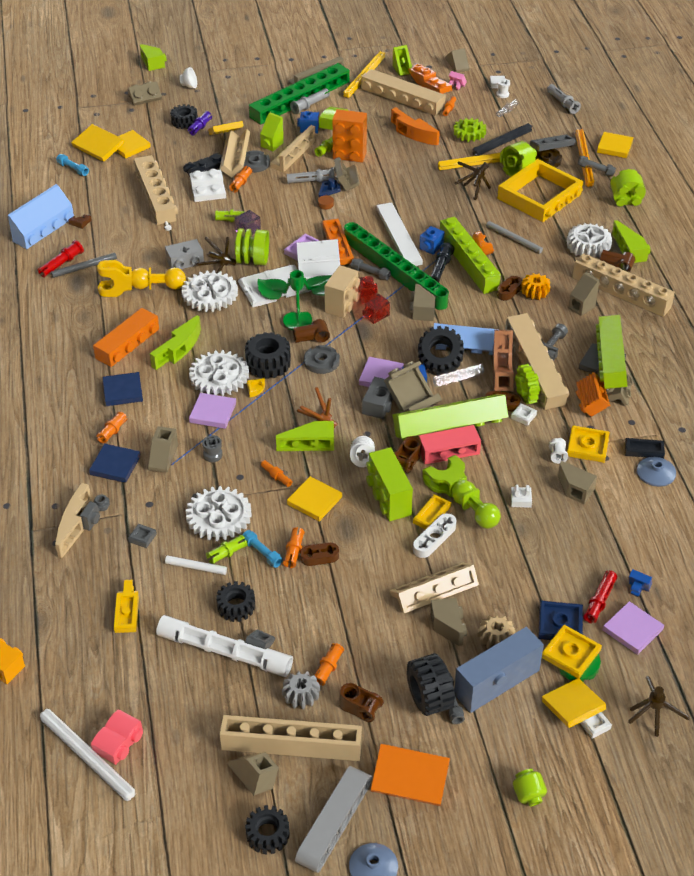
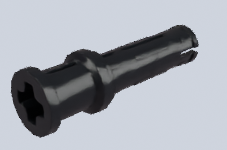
M442 243L439 248L440 252L436 255V264L430 277L438 283L445 266L450 262L451 255L455 250L454 246L450 243Z

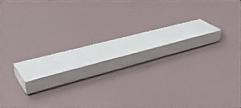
M393 203L377 205V211L399 254L415 266L422 265L423 260Z

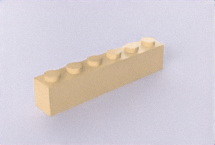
M370 69L362 76V90L435 116L444 109L445 94Z
M528 313L507 317L505 330H513L512 345L522 365L529 364V366H532L534 374L537 373L540 387L538 397L544 410L565 406L567 397H569L568 388L564 387L561 375L557 373L554 361L550 359L547 347L543 345L541 335L535 329L534 321L530 319Z
M223 715L220 731L221 750L252 753L266 752V754L360 761L362 726Z

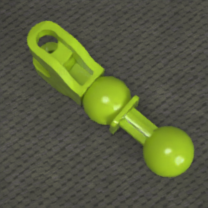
M453 455L447 458L446 470H437L432 466L422 469L425 484L433 492L445 493L450 498L453 497L455 502L462 505L463 510L471 507L475 511V520L480 527L490 529L499 523L501 518L500 510L496 505L483 503L480 500V490L472 482L467 481V476L464 473L465 463L458 456Z

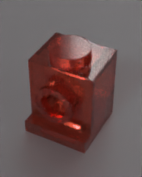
M359 277V298L361 304L378 303L376 294L378 293L377 283H374L373 277Z
M377 294L375 299L365 303V309L362 310L364 318L375 324L390 316V302L382 295Z

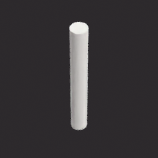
M166 556L165 564L226 575L227 567L172 556Z

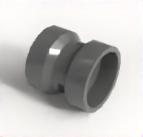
M215 435L205 437L202 441L204 459L208 462L219 461L222 458L221 439Z

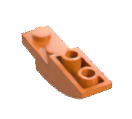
M416 64L414 67L408 68L412 78L419 86L442 94L452 91V85L438 79L436 72L430 68H426L422 64Z
M396 107L391 109V123L396 125L397 132L415 141L439 145V131L420 118L414 120Z

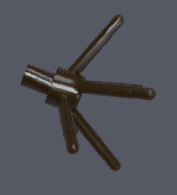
M460 161L457 162L473 172L455 181V185L467 180L464 183V186H467L475 179L473 184L476 187L474 200H477L482 179L488 189H491L484 176L486 174L485 170L489 167L486 162L481 167L477 166V168Z
M205 237V240L219 254L209 251L207 256L217 260L196 263L197 266L219 263L221 265L216 272L218 274L224 265H236V259L231 258L230 254H228L229 237H226L224 253L208 237Z
M646 676L651 693L649 698L630 707V711L643 708L632 716L628 723L632 724L649 708L655 709V736L658 737L660 709L663 706L686 720H689L690 717L666 702L664 689L661 686L654 687L651 678Z

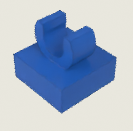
M632 569L629 575V584L632 585L631 594L639 597L642 589L649 592L652 586V577Z

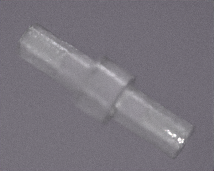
M515 99L511 103L505 104L502 109L496 112V115L501 117L505 113L511 112L519 104L518 100Z

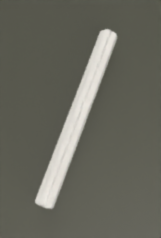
M45 709L44 712H41V721L125 801H130L135 796V789L50 709Z

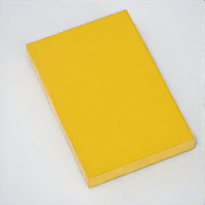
M91 124L71 143L73 147L104 162L125 142L122 138Z

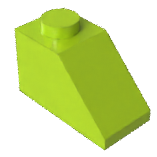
M144 44L139 45L141 58L149 71L165 68L166 55L162 53L160 48Z
M271 112L268 114L260 133L262 148L275 151L284 143L283 117Z

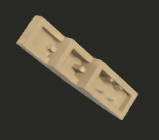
M81 483L63 513L55 543L58 558L62 559L84 531L80 515L91 499L88 484Z

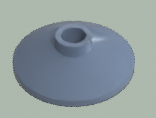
M648 457L639 462L637 474L646 484L662 487L671 484L675 480L676 469L666 459Z
M369 843L360 846L354 851L349 861V871L351 876H397L398 861L393 851L388 847L378 843ZM376 860L378 863L371 864L369 861Z

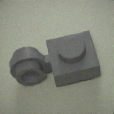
M100 494L95 497L93 502H89L80 515L83 529L90 531L94 524L98 523L100 519L99 511L107 510L110 505L108 497Z

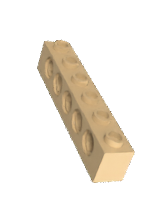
M152 155L134 158L135 172L157 225L165 224L166 221L168 223L175 222L178 209L174 205L173 197L170 196L169 187H166V181L162 176L161 169H159L158 162L154 161Z
M584 253L575 261L574 279L580 280L583 274L588 272L600 280L598 289L662 317L672 308L675 292L666 287L657 285Z

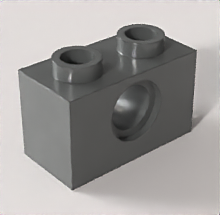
M374 376L362 400V414L384 419L386 413L390 412L392 400L394 399L384 382L385 379Z

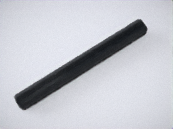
M527 123L473 148L472 154L480 156L532 131V125Z

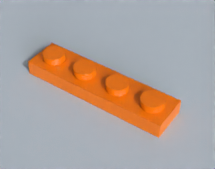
M339 219L324 220L323 228L327 239H338L340 265L351 264L354 257Z

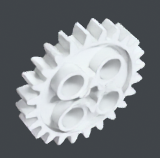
M207 270L205 274L199 272L198 276L193 274V278L188 277V281H184L182 286L184 302H187V306L191 305L192 309L198 307V311L204 309L207 312L208 309H211L214 312L216 308L221 311V307L227 308V304L232 305V301H236L238 296L236 280H233L232 276L228 277L227 273L222 275V271L218 274L215 273V270L212 273H209Z
M215 350L214 354L207 352L208 356L201 355V359L196 358V363H191L192 367L189 368L191 385H195V390L200 389V393L206 391L207 394L214 393V395L220 393L221 396H224V393L227 392L231 395L232 390L238 392V387L243 388V384H247V379H249L247 362L243 361V357L238 358L237 353L232 356L231 351L227 354L224 353V350L221 353Z
M219 486L218 490L211 487L209 492L203 489L204 494L196 493L197 498L192 497L191 503L187 504L186 520L189 523V529H193L194 534L200 533V538L207 535L208 540L212 537H215L216 541L219 540V537H223L226 540L228 535L234 538L235 532L241 534V528L247 529V524L250 523V517H252L251 504L248 503V498H244L243 493L237 494V489L231 492L230 487H227L225 490H222L221 486Z

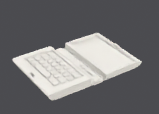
M338 239L297 243L298 269L304 273L306 281L316 276L333 275L339 267Z
M289 265L240 278L238 283L251 306L257 307L277 301L266 299L260 294L257 284L258 279H281L288 283L290 272L298 269L295 265ZM304 285L302 290L299 291V294L306 293L311 290H307ZM289 286L287 293L282 294L281 297L295 296L296 291Z

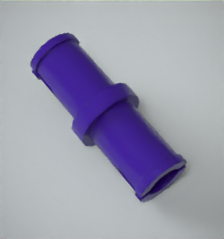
M205 111L202 116L196 118L194 123L188 127L189 134L195 135L200 129H203L206 123L212 119L211 113Z

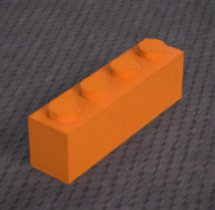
M144 308L139 309L93 345L95 359L109 367L114 366L159 330L158 316Z

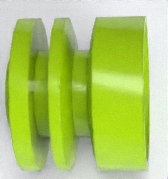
M239 228L234 249L236 263L242 264L244 260L245 264H249L251 257H253L255 265L266 266L269 255V231L257 229L254 237H252L251 229H247L245 234V229Z

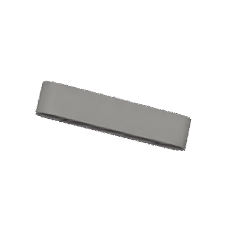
M352 766L347 768L298 849L295 857L296 863L316 873L320 872L368 791L372 775Z

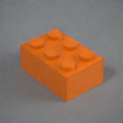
M336 109L332 119L333 159L340 157L341 160L363 163L367 153V113Z

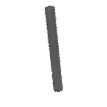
M114 252L51 271V275L55 278L98 265L100 261L115 260L117 255Z

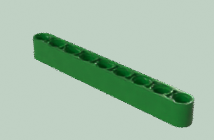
M349 222L345 224L344 234L352 248L382 269L384 267L390 270L391 277L410 291H415L416 284L421 285L435 296V309L444 310L448 307L449 291L447 288L357 223Z

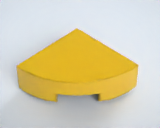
M265 378L247 381L250 398L259 395L264 390Z

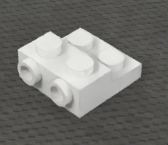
M210 169L205 172L195 171L190 173V184L195 202L226 198L221 170Z

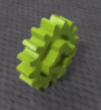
M459 119V122H455L453 132L454 135H457L456 138H461V141H480L486 135V124H483V121L479 122V119Z
M529 364L519 365L518 369H516L518 374L515 376L518 395L521 394L526 404L537 403L540 392L537 373L534 374L532 366H529Z

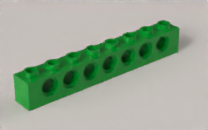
M337 63L249 104V118L260 125L264 124L270 112L280 116L291 111L290 103L292 101H298L301 97L311 96L324 88L331 92L349 83L350 70Z

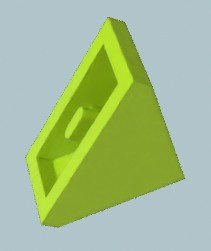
M407 45L393 47L392 66L399 76L410 74L408 68H412Z

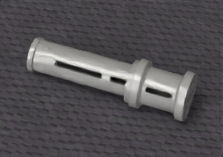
M550 84L547 87V92L559 100L564 108H568L570 113L575 114L580 110V102L575 101L571 95L564 94L554 84Z
M324 88L311 96L301 97L298 101H292L290 103L292 112L299 114L301 110L309 109L310 105L328 98L330 93L324 94L328 92V89Z
M334 168L287 174V183L309 181L321 183L322 181H328L329 178L335 179ZM309 176L308 178H297V179H296V177Z

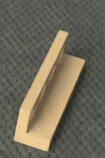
M310 125L270 163L271 168L285 172L315 142V126Z
M248 129L240 136L232 130L227 133L220 170L231 178L244 167L250 136Z
M463 562L391 589L390 594L398 599L401 612L407 613L430 604L431 600L443 599L479 585L474 565Z

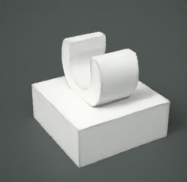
M518 485L511 487V507H532V493L529 485H526V487H518Z

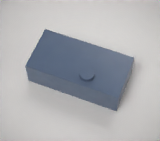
M526 626L456 668L454 692L456 698L470 713L540 671L544 644Z

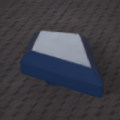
M329 178L328 181H323L318 197L330 196L341 192L337 180Z

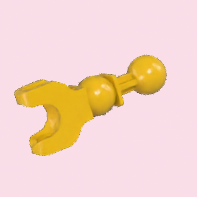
M116 260L100 261L97 265V271L100 276L111 278L110 280L101 281L98 285V293L103 297H118L123 292L132 290V286L140 290L149 286V290H151V283H165L170 289H180L184 285V281H186L185 273L175 267L168 269L165 274H151V267H149V271L144 268H136L132 271L131 267L123 266L122 263Z

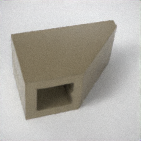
M585 272L570 294L568 308L580 316L595 308L600 280Z
M416 284L415 291H411V301L414 302H410V313H413V320L434 321L435 296L421 285Z
M157 427L151 443L149 470L168 472L178 447L176 429Z
M560 462L558 478L566 496L585 504L595 490L597 476L566 462Z
M457 598L431 600L430 616L433 630L456 645H463V636H467L466 624L461 621L463 619L462 606H458Z
M266 752L247 754L228 761V766L253 795L273 789L279 767Z

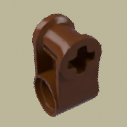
M414 436L404 439L398 450L394 452L406 473L412 471L421 456V441Z
M354 683L344 684L340 689V708L365 722L374 721L377 709L381 708L384 704L382 697Z

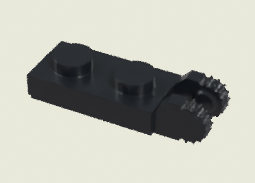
M216 153L193 163L188 162L183 166V171L187 172L190 176V173L195 171L205 172L210 169H219L222 155Z

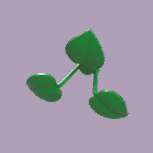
M294 270L290 272L288 283L281 279H258L257 284L260 294L270 300L281 298L282 294L287 293L289 286L296 291L297 313H287L283 318L284 326L293 331L294 327L312 324L311 314L309 312H300L299 291L305 285L306 289L311 290L314 295L323 296L325 295V284L332 275L316 276L306 281L302 271Z

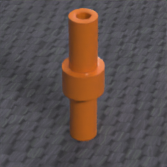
M452 96L446 102L443 111L444 116H448L449 112L453 110L456 97Z
M266 460L262 461L261 467L268 471L273 479L281 481L287 487L292 485L293 481L284 475L280 468L274 467Z

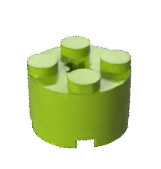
M519 141L502 149L500 163L503 162L504 172L509 176H513L529 164L535 162L537 152L528 143Z
M622 170L616 177L614 175L610 181V187L617 206H638L641 204L646 194V189L642 176L636 170Z

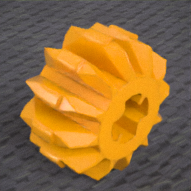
M540 273L526 275L521 283L522 294L526 298L531 297L532 300L546 298V295H549L550 279L546 278V275L541 276Z

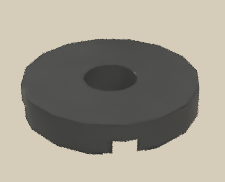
M262 151L246 152L244 166H247V169L250 167L253 173L262 172L270 166V157Z
M318 345L314 349L310 348L304 355L305 367L316 374L330 373L336 370L340 363L339 353L333 347L327 345Z

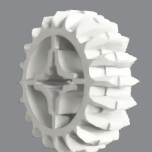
M578 224L573 226L567 236L568 249H570L571 253H575V256H581L584 253L593 258H600L602 251H609L612 245L611 233L608 232V229H604L603 226L599 227L598 224Z

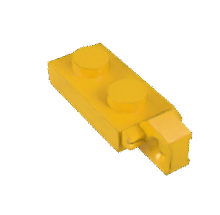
M124 580L123 591H119L116 595L115 633L137 631L139 595L138 591H134L133 580Z

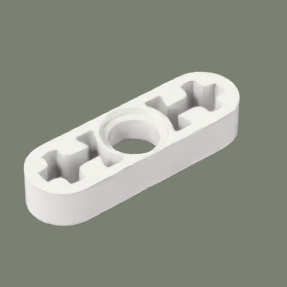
M442 514L414 541L413 553L419 558L430 556L455 531V516ZM437 533L440 537L432 538L430 534Z

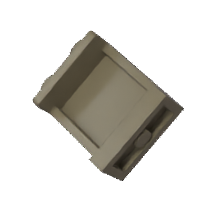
M411 361L403 366L404 369L398 370L396 368L388 373L389 376L384 380L401 413L432 407L442 400L439 393L436 395L432 394L419 370L420 361L416 363Z

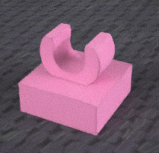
M450 72L449 84L452 87L456 84L457 90L461 86L465 87L467 83L465 76L457 72Z

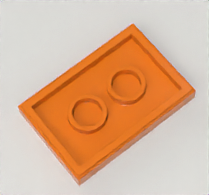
M381 744L371 791L441 806L450 758Z

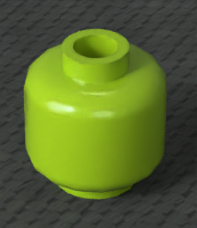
M526 769L515 775L516 779L513 781V788L518 801L523 804L528 803L530 807L542 803V798L547 794V788L541 773L533 771V769Z

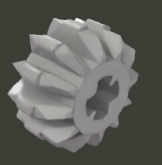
M298 670L297 675L290 673L288 679H284L282 695L286 703L292 704L294 709L299 705L304 710L305 705L312 707L314 701H318L320 684L317 682L315 675L310 676L308 671L305 674H301Z

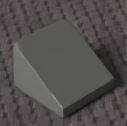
M257 629L247 636L245 643L266 650L274 643L275 637Z

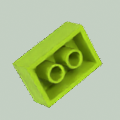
M392 448L369 453V461L366 462L368 470L366 481L368 486L373 489L375 500L380 502L382 514H386L389 522L412 516L413 488Z

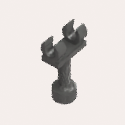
M560 323L556 324L552 329L553 335L547 343L542 342L547 347L548 355L553 361L558 355V348L553 345L558 339H563L568 333L567 327Z

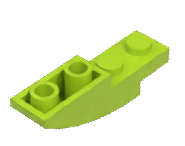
M196 315L172 331V339L150 353L152 368L157 370L169 361L175 364L192 349L201 331L200 316Z

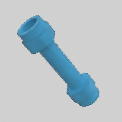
M59 154L56 158L60 165H67L77 170V173L81 176H86L89 173V168L86 165H79L69 160L68 156L64 154Z
M251 530L243 533L245 537L243 541L246 540L248 546H253L267 558L269 565L274 568L281 565L283 558L276 551L272 552L258 540L257 534Z

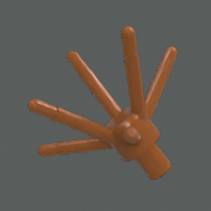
M315 387L323 410L321 414L304 406H300L297 412L315 418L317 421H334L329 413L332 399L328 398L326 405L318 387ZM334 421V428H335V427L338 425V423H336V422Z

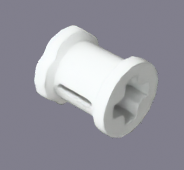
M499 79L496 95L499 98L509 97L508 88L510 80Z
M554 438L549 442V449L552 451L550 455L551 460L557 464L568 459V453L565 451L566 441L562 438Z

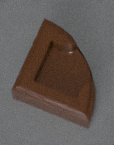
M85 214L83 217L75 218L73 216L68 219L70 225L81 229L92 221L91 216Z

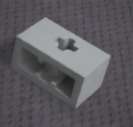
M197 239L165 246L166 260L170 268L185 269L197 266L196 263L204 262L203 249Z

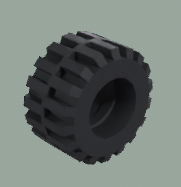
M437 326V329H434V327L430 328V332L425 331L418 343V358L421 365L424 364L425 370L429 369L431 374L436 372L437 376H441V373H444V376L448 375V371L453 373L456 367L459 368L460 362L463 360V340H461L459 333L456 335V330L452 329L450 331L447 326L444 329L441 326ZM437 344H444L452 352L444 358H438L432 355L430 350Z
M264 332L263 334H256L255 337L252 336L245 345V361L249 367V372L254 376L257 375L259 378L265 377V379L270 377L277 378L278 375L281 376L283 372H287L291 365L289 341L285 337H281L280 334H274L273 332Z
M433 653L408 662L407 681L409 689L421 713L429 716L452 708L455 703L454 686L448 668L440 656Z

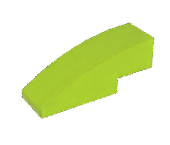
M328 107L319 117V128L333 130L332 119L336 109H348Z

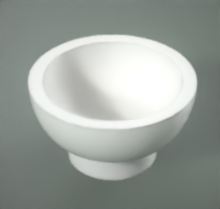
M189 67L180 75V82L182 86L194 89L197 87V78L194 70Z

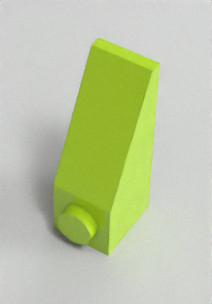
M614 220L612 235L622 254L630 252L635 256V263L646 262L648 254H650L649 244L646 243L642 236L618 220Z
M313 421L276 435V451H334V421Z

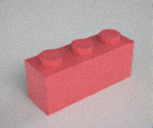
M474 425L419 435L421 457L425 465L447 461V458L453 455L463 458L480 454L481 439Z

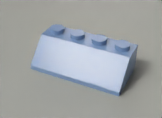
M57 184L8 214L14 243L28 249L66 224L68 219L74 216L72 204Z
M434 323V329H437V326H441L443 329L447 326L450 331L452 329L456 330V335L459 333L461 340H463L464 349H470L471 353L482 354V351H489V355H493L494 330L498 329ZM444 344L435 345L437 350H446V347H448Z

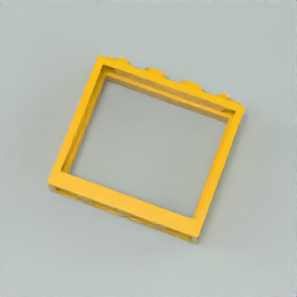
M536 159L535 162L529 164L498 186L497 199L544 222L581 195L583 181ZM538 176L565 188L564 191L544 205L517 192Z

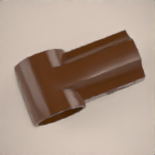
M603 250L600 257L601 261L627 272L631 271L636 260L635 256L630 252L619 254Z
M322 319L313 321L311 325L293 328L295 343L310 340L323 343L330 338L327 324Z

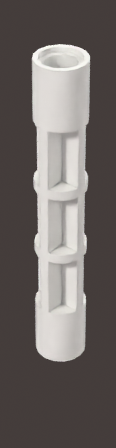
M166 615L161 617L157 625V636L178 643L184 642L202 648L206 652L212 651L230 657L236 662H246L260 667L261 670L279 676L287 677L293 664V656L269 648L265 650L247 644L244 640L239 639L237 641L219 635L216 631L211 630L209 632L191 626L188 622Z

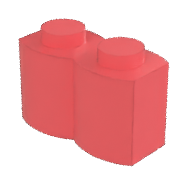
M118 709L109 718L105 727L92 740V750L100 757L116 765L120 760H124L127 757L129 747L134 742H138L142 737L143 728L141 721Z

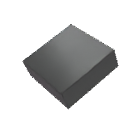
M138 524L128 537L130 543L147 548L157 533L153 528Z

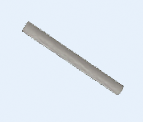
M488 221L486 227L539 254L543 251L542 247L491 221Z

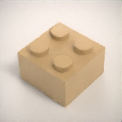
M339 265L325 284V313L344 318L352 310L353 304L360 297V292H358L360 279L358 278L357 270Z

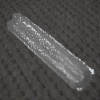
M482 364L434 376L433 384L435 387L479 376L484 374V367Z

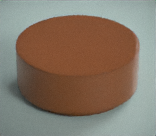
M328 195L319 197L318 206L324 210L331 209L334 206L333 197Z

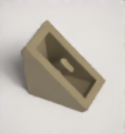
M465 48L453 50L445 56L446 61L455 72L469 71Z

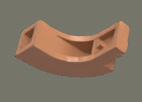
M494 330L492 368L495 391H513V330Z

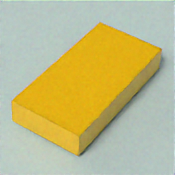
M434 494L413 518V524L426 530L436 519L449 510L451 502Z

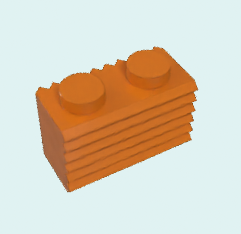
M595 372L576 382L578 389L576 395L581 400L579 407L583 413H587L592 417L611 406L604 382H600V377Z

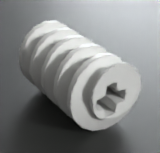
M359 436L353 440L350 458L354 465L367 467L366 462L369 461V453L375 451V445L371 438Z

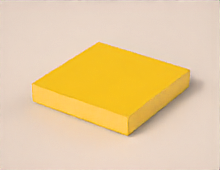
M243 121L213 126L208 129L209 135L239 130L243 127Z
M134 130L118 136L125 143L116 152L126 159L150 148L151 145L149 141Z
M604 132L598 145L597 153L627 158L634 137Z
M572 425L567 449L568 457L605 463L610 432Z
M310 476L287 499V505L320 522L342 498V492Z
M563 625L543 650L542 658L579 679L601 651L602 645Z
M578 678L542 696V702L568 728L606 710V703Z

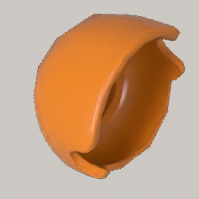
M481 231L474 232L472 238L484 254L494 253L492 243L484 241L486 235H483Z

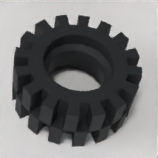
M183 104V106L177 105L178 107H173L174 109L170 111L171 123L178 129L179 127L181 129H188L194 123V120L198 118L197 109L194 106L190 107L189 104L187 106Z
M234 581V585H231L229 582L227 587L223 585L221 590H218L216 595L217 609L221 617L224 615L225 620L230 618V621L234 622L235 619H238V622H240L242 617L246 620L248 619V614L251 616L253 610L255 611V594L250 585L245 586L244 582L238 585V581ZM235 598L244 600L242 603L237 605L228 603L230 600Z
M265 805L264 810L261 811V808L258 807L256 808V814L252 811L250 818L247 817L246 839L251 848L255 846L256 852L259 853L260 849H262L263 854L267 855V850H271V854H274L275 848L280 851L283 849L282 844L286 846L290 836L289 821L287 815L283 814V810L279 809L277 812L275 806L268 810V805ZM264 824H273L276 826L277 831L273 835L264 836L258 832V829Z

